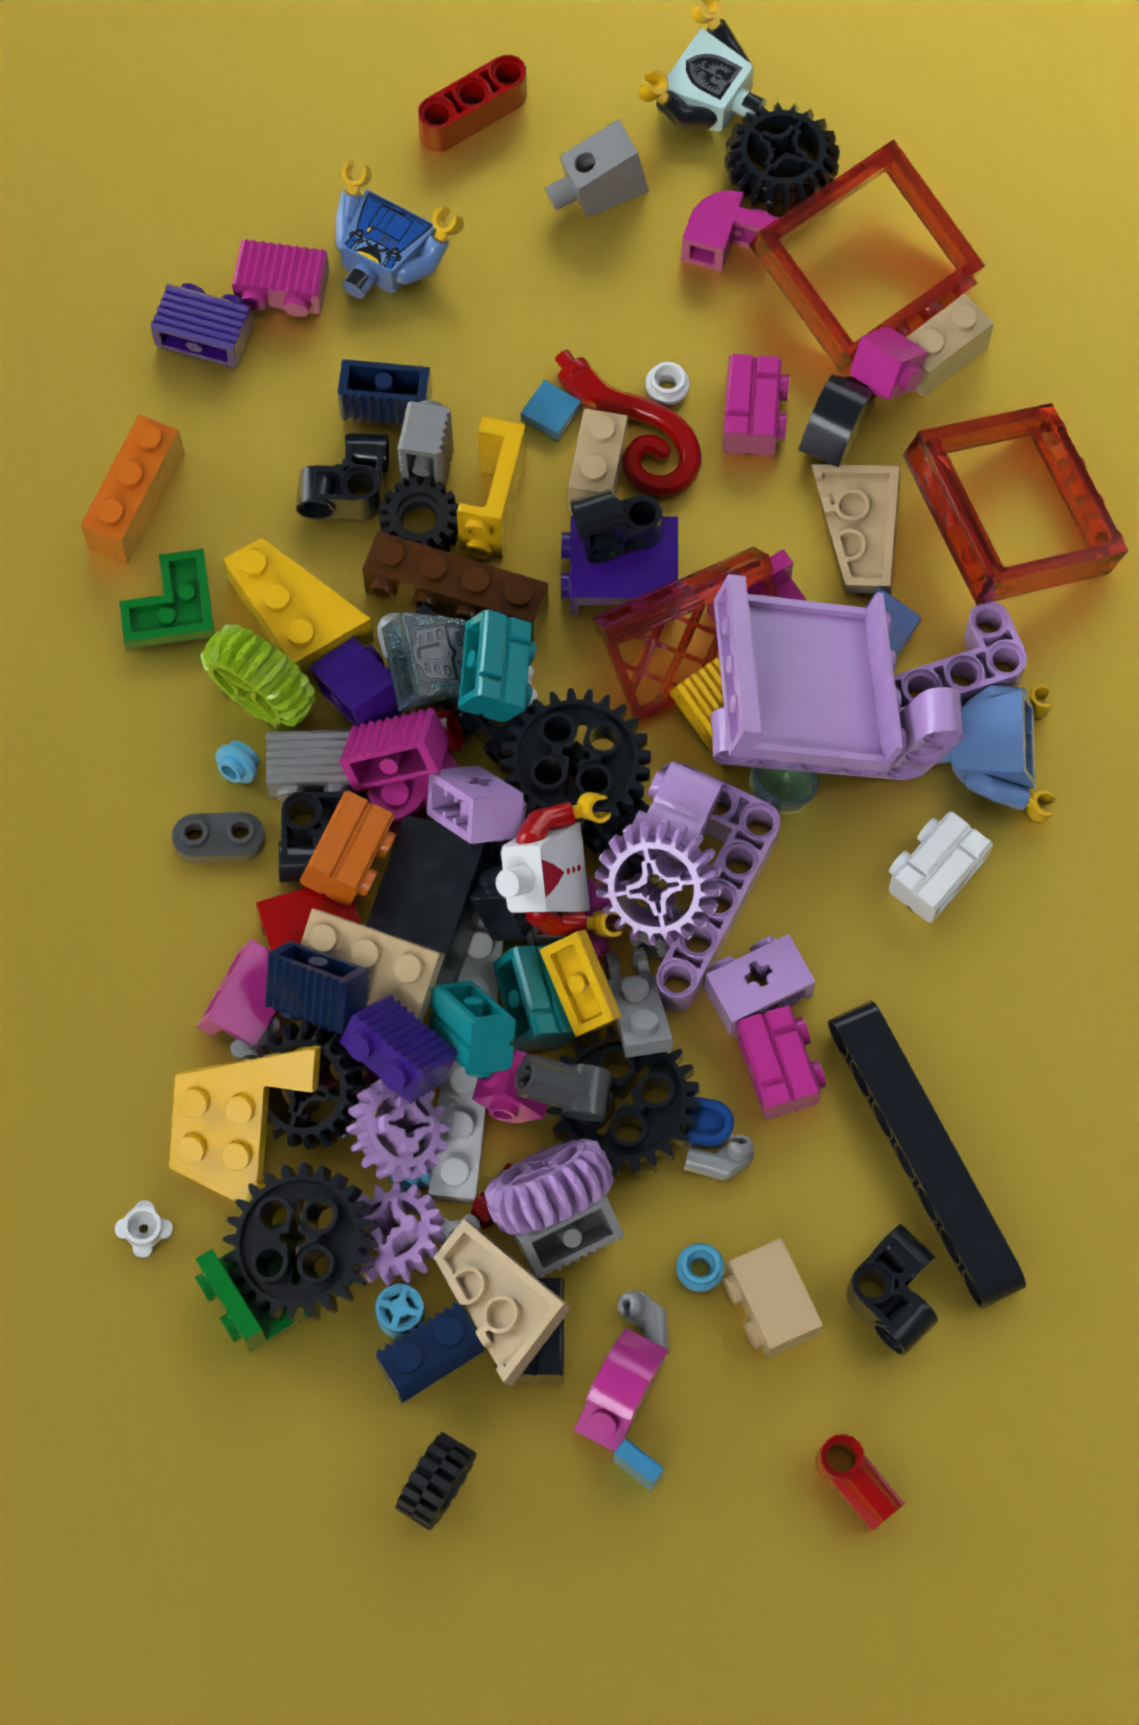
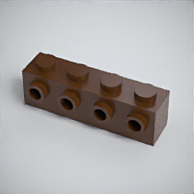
M380 531L376 533L362 569L366 593L417 609L425 603L437 615L457 620L463 624H466L468 620L483 610H492L507 615V618L515 617L531 622V641L533 642L537 638L548 608V583Z

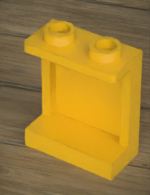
M482 416L478 428L480 472L494 476L487 503L484 507L463 503L458 505L459 549L479 559H488L490 557L503 559L527 467L526 424Z

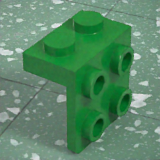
M276 1223L273 1225L274 1229L280 1227L283 1223ZM297 1241L295 1243V1249H297V1246L299 1244ZM210 1249L196 1258L202 1273L194 1278L209 1302L218 1298L226 1311V1314L219 1317L234 1343L242 1338L249 1351L252 1352L297 1324L288 1319L287 1312L279 1320L270 1316V1307L264 1312L253 1307L255 1297L249 1300L242 1297L239 1291L245 1283L233 1282L229 1277L238 1266L225 1262L224 1256L218 1259L213 1249ZM281 1255L276 1256L270 1262V1277H274L282 1269L283 1257ZM314 1269V1273H315L316 1278H320L319 1275L317 1274V1272H316L315 1269ZM300 1274L294 1282L295 1285H298L301 1281ZM305 1310L301 1321L308 1317Z

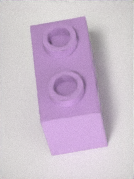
M479 765L440 769L441 773L429 775L427 815L470 844L516 838V834L526 814V806L523 799L524 793Z
M789 934L777 940L775 936L766 937L750 948V953L736 960L733 956L725 957L709 968L710 972L705 976L704 990L729 1036L735 1034L736 1024L741 1019L757 1014H765L767 1011L787 1005L793 1006L813 996L816 981ZM754 975L758 981L766 979L765 986L760 987L757 982L749 983V977Z

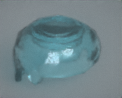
M752 767L749 775V785L753 796L768 802L776 808L780 816L793 815L811 803L818 789L819 779L814 772Z

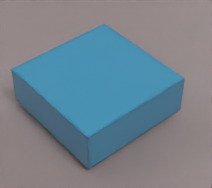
M544 380L522 410L521 420L558 441L581 409V400Z
M624 1439L614 1452L613 1461L651 1492L662 1480L663 1466L630 1440L626 1441Z

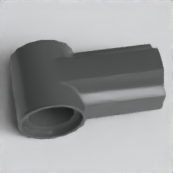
M531 1054L524 1056L521 1065L516 1069L514 1086L517 1089V1096L562 1108V1114L569 1118L588 1122H602L605 1119L612 1072L594 1065H567Z

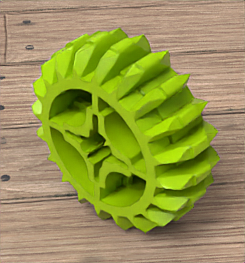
M225 624L219 632H215L205 645L206 648L200 657L204 670L208 672L210 679L218 684L219 689L224 691L230 697V700L235 701L254 717L261 719L266 725L272 724L276 729L292 730L312 710L311 706L317 699L314 687L309 683L308 676L300 671L299 666L294 664L287 654L277 649L275 644L266 641L262 635H256L249 628H242L240 625Z

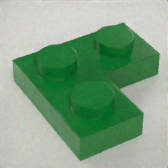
M203 548L159 554L164 595L119 601L123 639L126 649L209 638L215 634Z

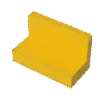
M586 930L577 931L539 949L575 1037L608 1026V1023L622 1018Z

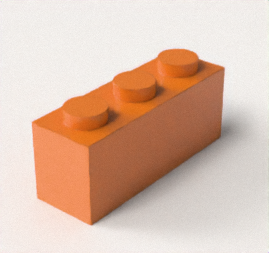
M138 414L81 523V529L88 549L123 563H129L185 455L178 429Z

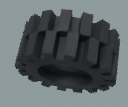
M410 477L409 486L405 487L402 481H399L395 484V493L388 489L384 494L385 502H381L379 507L381 532L445 552H450V544L456 545L458 541V503H455V496L451 490L446 493V487L443 483L439 481L433 487L432 478L424 477L423 485H417V478ZM424 508L431 510L435 514L437 522L431 530L415 533L404 527L402 521L405 514L413 509Z
M441 1432L440 1435L438 1434L433 1443L427 1448L425 1455L418 1461L415 1470L410 1474L409 1481L404 1485L401 1491L402 1494L396 1502L395 1509L426 1529H433L443 1513L449 1508L453 1498L458 1494L460 1486L465 1482L466 1475L471 1470L477 1453L444 1432Z

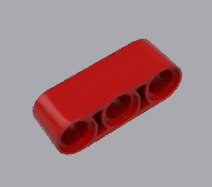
M514 55L499 56L427 97L420 103L418 108L419 137L422 145L434 152L448 150L520 108L527 99V69L525 63ZM477 102V104H467V103ZM436 122L444 123L441 125H433V123Z

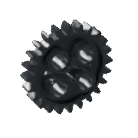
M569 688L566 700L560 701L556 693L552 691L550 692V705L545 707L540 701L534 699L533 716L524 711L518 714V722L521 727L508 726V737L512 741L502 742V754L508 758L500 760L501 772L509 774L504 778V782L524 793L523 799L525 803L527 802L525 818L532 811L565 802H570L572 806L576 805L580 796L587 792L582 786L590 781H598L604 784L606 788L597 794L608 797L594 803L593 813L603 811L611 813L609 820L617 825L620 822L619 808L630 813L634 811V801L631 796L643 798L645 787L640 782L649 781L650 769L643 765L651 763V751L642 749L647 745V733L635 734L639 729V719L636 717L624 721L627 708L625 704L611 710L610 695L607 694L599 703L593 702L592 689H588L583 700L576 698L573 688ZM581 725H585L587 731L582 744V759L578 763L573 797L566 798L564 794L569 782V764L572 763L574 758L578 728ZM552 731H563L569 735L562 742H553L546 736ZM598 739H607L614 746L609 750H598L591 744ZM543 773H554L560 777V780L552 785H545L540 783L537 778ZM583 818L575 819L576 822L581 824L582 836L585 830V823L591 822L598 833L602 832V823H596Z
M612 1025L607 1027V1039L600 1040L592 1031L589 1033L590 1046L585 1048L582 1044L574 1041L572 1044L576 1057L572 1059L561 1055L559 1057L560 1062L567 1065H594L605 1069L611 1063L624 1062L630 1066V1069L622 1077H611L605 1119L602 1122H588L569 1118L562 1114V1108L555 1106L547 1109L549 1120L560 1121L552 1128L555 1138L568 1136L564 1143L571 1139L580 1140L582 1138L597 1141L601 1150L605 1151L616 1179L620 1178L624 1166H630L635 1178L639 1177L640 1164L645 1162L656 1172L658 1171V1156L662 1155L671 1162L675 1160L671 1147L673 1143L685 1148L688 1146L687 1137L682 1130L696 1131V1120L687 1115L698 1113L701 1109L699 1101L689 1098L700 1093L698 1082L687 1081L694 1075V1068L692 1064L679 1066L684 1058L681 1048L669 1054L661 1052L625 1058L620 1037H617ZM643 1068H648L650 1070L649 1073L645 1074L639 1080V1082L635 1084L639 1072ZM653 1087H661L669 1092L668 1097L661 1103H650L644 1098V1095ZM631 1091L632 1105L622 1103L616 1111L615 1098L625 1099ZM612 1118L605 1134L599 1135L597 1133L598 1129L602 1128ZM625 1125H635L642 1130L641 1135L631 1142H625L616 1136L618 1130Z
M301 1162L296 1174L293 1168L285 1164L281 1168V1179H278L269 1172H265L264 1181L266 1187L261 1189L251 1183L248 1185L253 1197L250 1202L236 1199L235 1203L243 1211L241 1217H227L226 1221L237 1227L236 1234L223 1237L224 1242L235 1246V1251L223 1257L225 1262L238 1266L229 1277L233 1282L245 1283L239 1293L248 1300L255 1297L253 1302L255 1309L264 1312L270 1307V1316L279 1320L287 1312L289 1320L300 1323L305 1310L308 1318L317 1321L320 1320L321 1306L327 1311L334 1314L337 1313V1297L340 1296L350 1302L354 1300L353 1294L349 1289L352 1282L366 1286V1280L359 1274L361 1267H375V1263L366 1258L365 1254L367 1250L379 1248V1243L367 1238V1233L378 1228V1223L371 1219H363L373 1208L372 1205L364 1200L357 1201L362 1190L353 1184L346 1187L348 1178L339 1172L331 1178V1169L320 1165L314 1173L311 1165ZM303 1200H306L307 1203L304 1205L303 1209L301 1210V1209H300L301 1202H302ZM286 1207L287 1217L285 1222L280 1227L274 1229L272 1221L274 1214L279 1209ZM327 1208H332L333 1218L331 1223L326 1228L319 1229L318 1219L320 1214ZM304 1236H307L306 1243L298 1244L297 1249H295L296 1241H301L304 1239ZM281 1255L283 1257L282 1269L277 1275L270 1277V1262L276 1256ZM323 1256H328L329 1268L327 1272L320 1278H316L314 1268L317 1261ZM300 1274L301 1281L298 1285H295L294 1282Z

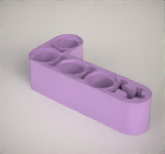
M988 600L982 601L973 607L964 634L968 651L894 675L895 686L901 692L899 713L915 699L909 693L913 690L925 691L937 687L955 688L960 692L961 706H964L968 700L987 686L1018 687L1020 685L1027 662L1026 651L1011 617L1003 605ZM983 623L990 624L996 629V632H983L977 625ZM998 662L1007 663L1014 671L1002 672L994 664ZM963 676L969 679L972 684L964 687L959 686L951 678Z

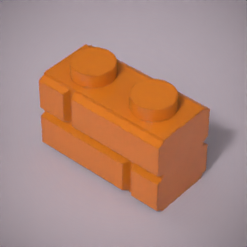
M344 791L299 880L301 884L320 894H326L328 898L344 906H350L357 893L365 897L377 875V871L370 868L375 856L377 855L384 859L396 836L395 833L388 830L395 817L393 813L374 803H368V800L351 791Z

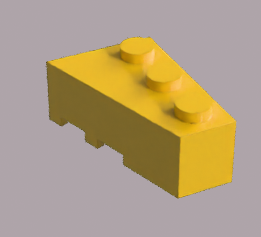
M262 537L223 559L228 583L266 640L271 644H275L276 648L282 653L287 654L288 658L299 666L300 671L308 676V679L313 677L308 668L310 665L353 636L363 646L374 641L370 617Z

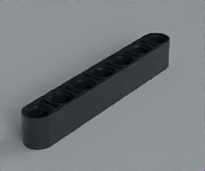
M870 1000L828 1020L831 1035L976 1304L983 1309L1026 1288L1023 1272L878 1006L874 1001Z

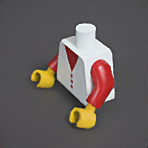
M586 792L580 796L576 805L572 806L570 802H565L532 811L519 828L516 838L502 846L503 871L496 877L497 890L503 897H506L507 908L511 913H525L527 922L545 935L569 936L577 931L592 930L599 937H616L623 932L609 931L606 928L605 921L610 914H603V909L597 910L592 916H586L585 913L590 911L581 824L576 822L575 819L583 818L596 823H604L609 820L611 813L604 811L593 813L592 811L594 803L598 800L607 799V796Z

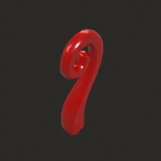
M568 349L560 352L555 357L556 363L561 368L557 378L570 395L581 400L583 406L591 410L627 415V419L651 425L662 431L675 445L679 454V463L676 469L667 475L658 476L647 472L641 465V459L646 455H652L658 460L665 461L670 456V446L657 435H643L633 439L626 447L622 458L624 473L631 485L642 493L657 498L672 497L688 490L697 479L702 465L700 445L689 424L676 412L658 402L610 386L597 374L585 357L575 359Z

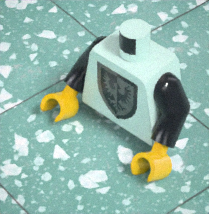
M702 0L703 4L708 8V14L700 4H697L691 9V17L696 23H706L708 25L707 30L700 28L667 77L660 70H652L646 74L644 79L648 83L639 87L638 96L645 102L656 100V107L659 111L665 114L682 130L711 129L719 132L725 130L736 113L745 117L746 112L757 116L759 107L761 105L765 107L766 99L750 92L754 68L726 21L718 19L722 11L721 1Z

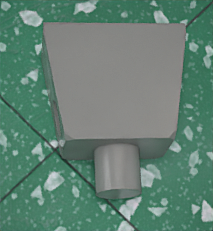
M619 119L563 153L560 160L566 176L544 187L555 210L577 200L586 216H592L649 191L639 154Z

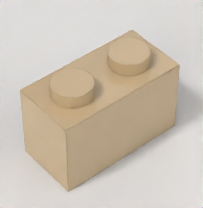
M965 293L906 337L928 352L923 366V379L915 389L923 398L988 349L994 322Z
M584 408L568 483V511H572L570 500L609 489L616 496L622 458L627 441V415Z
M782 1238L728 1262V1277L723 1278V1283L734 1305L741 1303L749 1320L743 1322V1325L754 1349L762 1347L768 1359L820 1336L823 1324Z

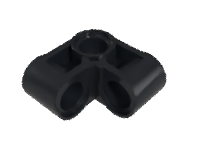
M348 433L345 435V459L342 460V464H335V466L315 465L304 467L300 470L296 504L297 512L303 517L315 520L332 518L364 521L376 517L380 513V503L383 502L385 475L388 472L389 436L383 434ZM358 490L370 491V493L366 495H354V493Z
M609 489L570 500L576 528L588 562H608L621 555L649 549L656 546L663 537L662 505L653 497L640 495L619 500ZM639 517H648L653 520L652 523L644 526L633 523Z
M350 789L335 792L299 791L292 793L284 800L281 808V841H279V883H301L299 880L344 791H351L368 800L367 793L363 791L356 792ZM298 813H308L314 817L310 823L305 825H298L291 821L292 817Z
M902 1224L895 1227L878 1244L872 1254L857 1267L847 1286L846 1297L851 1308L875 1330L880 1339L894 1352L904 1356L938 1323V1317L924 1299L908 1288V1285L918 1273L932 1260H935L936 1257ZM863 1280H872L879 1284L883 1295L877 1298L867 1297L859 1289L858 1283Z

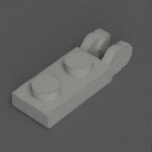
M637 947L632 949L631 960L636 975L622 978L620 962L616 952L610 951L605 953L604 963L607 981L622 1015V1018L615 1021L625 1058L673 1051L672 1035L654 973H650L644 948Z

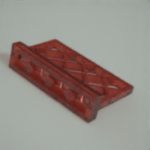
M754 546L591 618L597 635L603 639L632 718L637 717L640 721L676 704L668 691L670 687L675 688L679 684L673 680L683 657L702 664L701 668L716 658L718 654L717 631L714 628L699 623L706 605L714 602L713 600L728 574L746 576L747 587L761 581L765 596L779 597L771 575L774 568L769 554ZM693 612L690 619L684 617V615ZM675 619L687 624L677 648L658 641L665 624ZM696 628L715 635L705 659L686 652ZM652 630V632H651V634H650L649 637L646 636V635H643L644 633H646V632ZM632 638L647 642L637 666L623 661L617 645ZM655 646L674 653L665 677L645 670ZM626 669L634 672L631 680ZM642 676L662 683L655 699L640 706L635 692Z

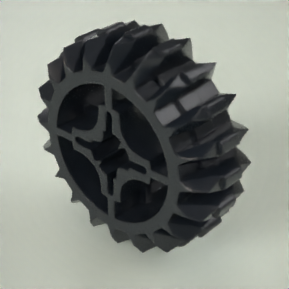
M777 102L773 111H768L761 105L757 111V116L746 112L742 124L735 123L732 135L726 142L725 152L727 155H725L724 166L726 171H728L730 185L737 186V191L744 192L743 197L750 196L752 208L761 202L765 203L768 213L774 209V206H781L785 215H787L791 205H796L803 212L807 207L808 200L818 204L822 198V192L829 193V190L832 188L833 179L838 175L839 169L837 161H839L840 150L838 145H835L836 137L834 131H826L827 124L825 118L813 121L814 114L812 109L803 114L798 113L796 103L791 106L790 110H782L781 105ZM800 145H803L812 154L814 160L808 158V153L803 151ZM749 155L757 159L756 163L764 168L763 172L752 163Z
M302 1021L300 1027L294 1022L283 1026V1034L279 1031L270 1033L267 1036L269 1045L258 1046L255 1050L260 1058L273 1053L291 1052L298 1047L321 1046L317 1089L319 1091L310 1093L283 1089L288 1094L290 1100L288 1105L283 1096L282 1088L270 1087L267 1124L274 1123L271 1137L278 1139L287 1134V1146L296 1147L303 1141L307 1150L318 1148L320 1142L325 1147L336 1144L337 1136L342 1139L349 1137L351 1134L346 1131V1127L357 1122V1119L348 1113L349 1108L360 1103L356 1095L374 1083L372 1079L362 1078L361 1071L367 1070L368 1067L361 1061L358 1062L352 1058L347 1049L340 1044L343 1034H327V1028L316 1027L311 1022ZM330 1063L333 1064L337 1072L339 1081L333 1077L330 1070ZM321 1101H337L334 1111L325 1121H310L312 1113L318 1110Z

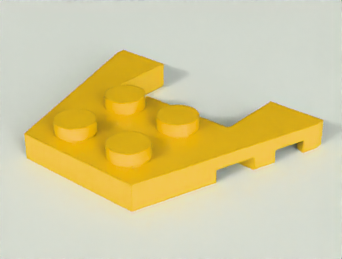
M309 1046L301 1050L273 1053L260 1058L239 1062L232 1061L186 1070L176 1074L169 1168L233 1201L242 1199L250 1202L253 1198L248 1188L250 1183L261 1189L266 1187L263 1173L270 1087L310 1093L317 1090L321 1046ZM303 1200V1201L301 1202V1205H300V1209H301V1210L303 1209L304 1205L307 1203L306 1200ZM286 1207L279 1209L274 1214L273 1221L277 1223L285 1222L287 1217Z

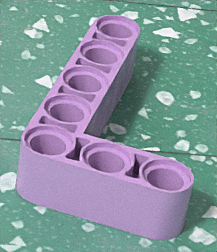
M931 688L921 692L899 713L901 728H904L906 731V747L903 754L897 757L887 772L729 756L724 707L716 709L711 714L713 759L720 764L894 780L914 779L924 775L963 740L961 694L955 688Z
M675 762L722 782L723 788L718 803L723 804L729 810L723 815L712 814L704 833L724 842L713 864L720 866L722 869L721 875L713 881L723 885V891L720 896L713 898L715 900H723L730 908L724 913L707 914L709 919L707 925L703 929L694 926L695 933L689 939H684L678 933L676 942L671 944L656 975V984L663 1008L672 1012H681L691 1007L703 987L705 976L710 972L709 968L716 962L776 846L781 821L780 814L776 808L768 802L687 764ZM671 763L663 766L660 771L666 773ZM759 822L765 824L770 831L764 835H756L750 832L747 827L752 823ZM733 861H741L746 863L750 870L743 874H736L730 871L727 865ZM698 938L707 942L709 948L704 952L696 953L689 950L685 944L691 939ZM671 978H680L686 981L689 987L683 992L675 993L667 989L664 984Z

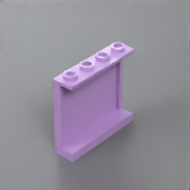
M728 574L713 601L729 756L887 772L897 757L903 754L907 736L905 729L901 728L900 724L901 692L895 686L896 653L890 647L891 615L889 612H886L884 594L877 592L867 608L754 595L747 593L746 576Z

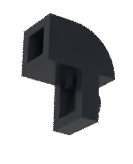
M832 374L815 404L798 450L839 467L851 452L861 422L873 408L877 395L867 385L854 377H842Z

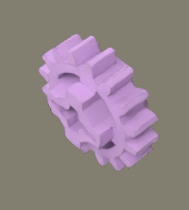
M382 1079L356 1095L360 1103L350 1107L348 1113L356 1118L357 1122L346 1127V1131L358 1137V1142L354 1143L350 1148L352 1152L363 1150L366 1156L361 1163L363 1168L375 1164L377 1165V1178L382 1179L392 1174L394 1183H399L408 1178L414 1180L427 1174L426 1170L438 1166L440 1161L436 1155L448 1148V1145L439 1137L441 1134L450 1131V1127L439 1123L438 1117L445 1112L444 1106L433 1108L430 1102L433 1100L435 1093L432 1090L429 1094L426 1093L423 1097L421 1096L417 1101L415 1100L410 1104L397 1092L388 1089ZM378 1109V1117H375L376 1111Z
M393 1183L391 1192L386 1193L380 1185H376L374 1189L375 1197L369 1199L361 1194L358 1199L359 1201L364 1200L373 1207L363 1219H371L378 1223V1228L367 1233V1238L379 1243V1248L371 1250V1252H378V1256L375 1257L366 1252L365 1257L375 1263V1267H361L359 1272L362 1271L370 1283H373L379 1274L386 1286L392 1285L396 1275H401L405 1283L411 1282L410 1271L416 1268L424 1274L428 1271L424 1261L427 1257L434 1259L438 1252L434 1243L446 1241V1236L441 1228V1225L445 1223L439 1209H436L437 1206L433 1198L429 1194L422 1196L418 1186L414 1184L406 1193L400 1183ZM407 1211L414 1212L422 1221H417L414 1215H407Z

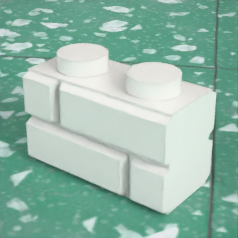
M950 811L940 822L932 818L917 837V840L921 842L912 854H909L906 850L903 851L888 871L892 875L888 888L890 894L904 905L911 907L913 912L931 924L989 858L993 846L988 838L975 828L972 829L967 822Z

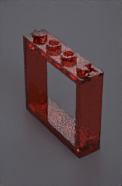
M894 139L759 231L748 245L840 372L853 363L860 339L855 342L851 340L782 243L884 172L887 173L953 264L956 271L867 334L889 326L901 335L906 336L911 331L908 325L919 316L923 322L929 320L945 307L941 300L951 293L958 299L977 285L978 282L974 277L985 267V264Z
M1053 403L919 430L902 455L976 606L1110 574L1128 552L1122 534L1117 530L1105 507L1103 497L1098 493L1086 470L1085 462L1079 456L1067 433L1066 425L1060 419ZM1031 436L1088 548L1003 567L948 453Z

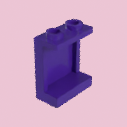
M571 516V531L562 532L561 559H570V573H561V600H570V615H579L580 605L659 606V617H677L678 517L663 516L664 534L656 546L621 555L608 562L591 563L586 559L574 517ZM639 517L633 521V523L640 526L653 522L648 517Z

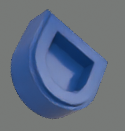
M695 1096L690 1097L700 1102L701 1109L698 1113L688 1114L696 1120L697 1124L696 1131L685 1130L684 1135L687 1137L688 1146L702 1149H717L725 1145L731 1138L734 1128V1117L731 1110L718 1100Z

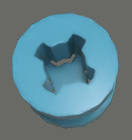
M407 1284L388 1286L380 1293L376 1300L375 1312L379 1326L386 1335L392 1338L402 1339L403 1334L410 1335L411 1328L418 1330L419 1323H424L425 1310L421 1295L416 1289ZM407 1315L412 1316V1317H406L405 1319H403V1320L400 1321L401 1318H404V1317L407 1316Z

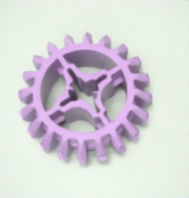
M663 818L660 821L657 830L650 819H644L640 823L639 830L632 824H629L623 830V837L615 835L609 841L611 850H604L599 857L600 862L605 867H601L595 872V879L606 884L597 889L596 897L610 899V902L603 908V914L611 915L616 912L620 916L614 924L615 929L623 928L626 923L633 927L630 932L631 940H636L642 932L647 933L649 946L655 945L661 934L668 946L676 942L678 933L684 939H689L695 933L694 926L703 929L709 922L707 914H714L719 906L713 897L720 896L723 891V885L713 880L721 875L722 869L720 866L707 864L715 856V849H706L701 852L698 847L704 840L703 834H697L692 840H689L685 837L688 831L687 824L682 823L675 832L671 831V823L668 818ZM643 850L645 859L641 862L642 872L636 873L632 879L625 880V865L628 857L635 852ZM665 851L675 855L685 865L672 863L667 858ZM654 874L660 876L659 881L663 878L668 883L664 889L658 888L659 883L656 885L652 883L650 879ZM693 884L694 895L691 905L680 912L674 913L675 892L683 890L686 885ZM634 898L646 901L650 905L652 912L639 905Z
M571 1139L564 1144L557 1143L553 1147L542 1148L539 1152L527 1155L525 1159L513 1163L509 1169L501 1171L498 1177L491 1180L484 1192L488 1211L493 1222L497 1223L500 1231L507 1232L510 1235L528 1234L533 1230L541 1231L545 1227L556 1226L565 1219H572L573 1215L578 1212L587 1210L589 1205L599 1202L602 1195L607 1194L614 1182L611 1172L612 1167L605 1151L601 1150L598 1142L590 1139Z

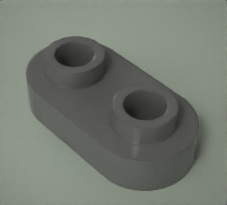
M247 812L189 814L182 817L175 824L172 831V841L177 854L185 861L191 863L248 861L261 853L266 841L261 821L253 814ZM239 828H245L249 831L248 835L242 839L235 838L233 833ZM192 830L203 832V835L198 840H189L187 838L188 833Z

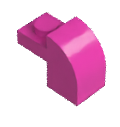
M721 191L709 195L697 204L690 215L682 238L681 261L722 272L732 244L773 255L778 241L780 218L771 216L768 212L761 209L749 210L742 208L744 192Z
M625 1328L610 1350L586 1397L587 1402L574 1431L615 1452L624 1439H626L637 1412L651 1391L669 1350Z

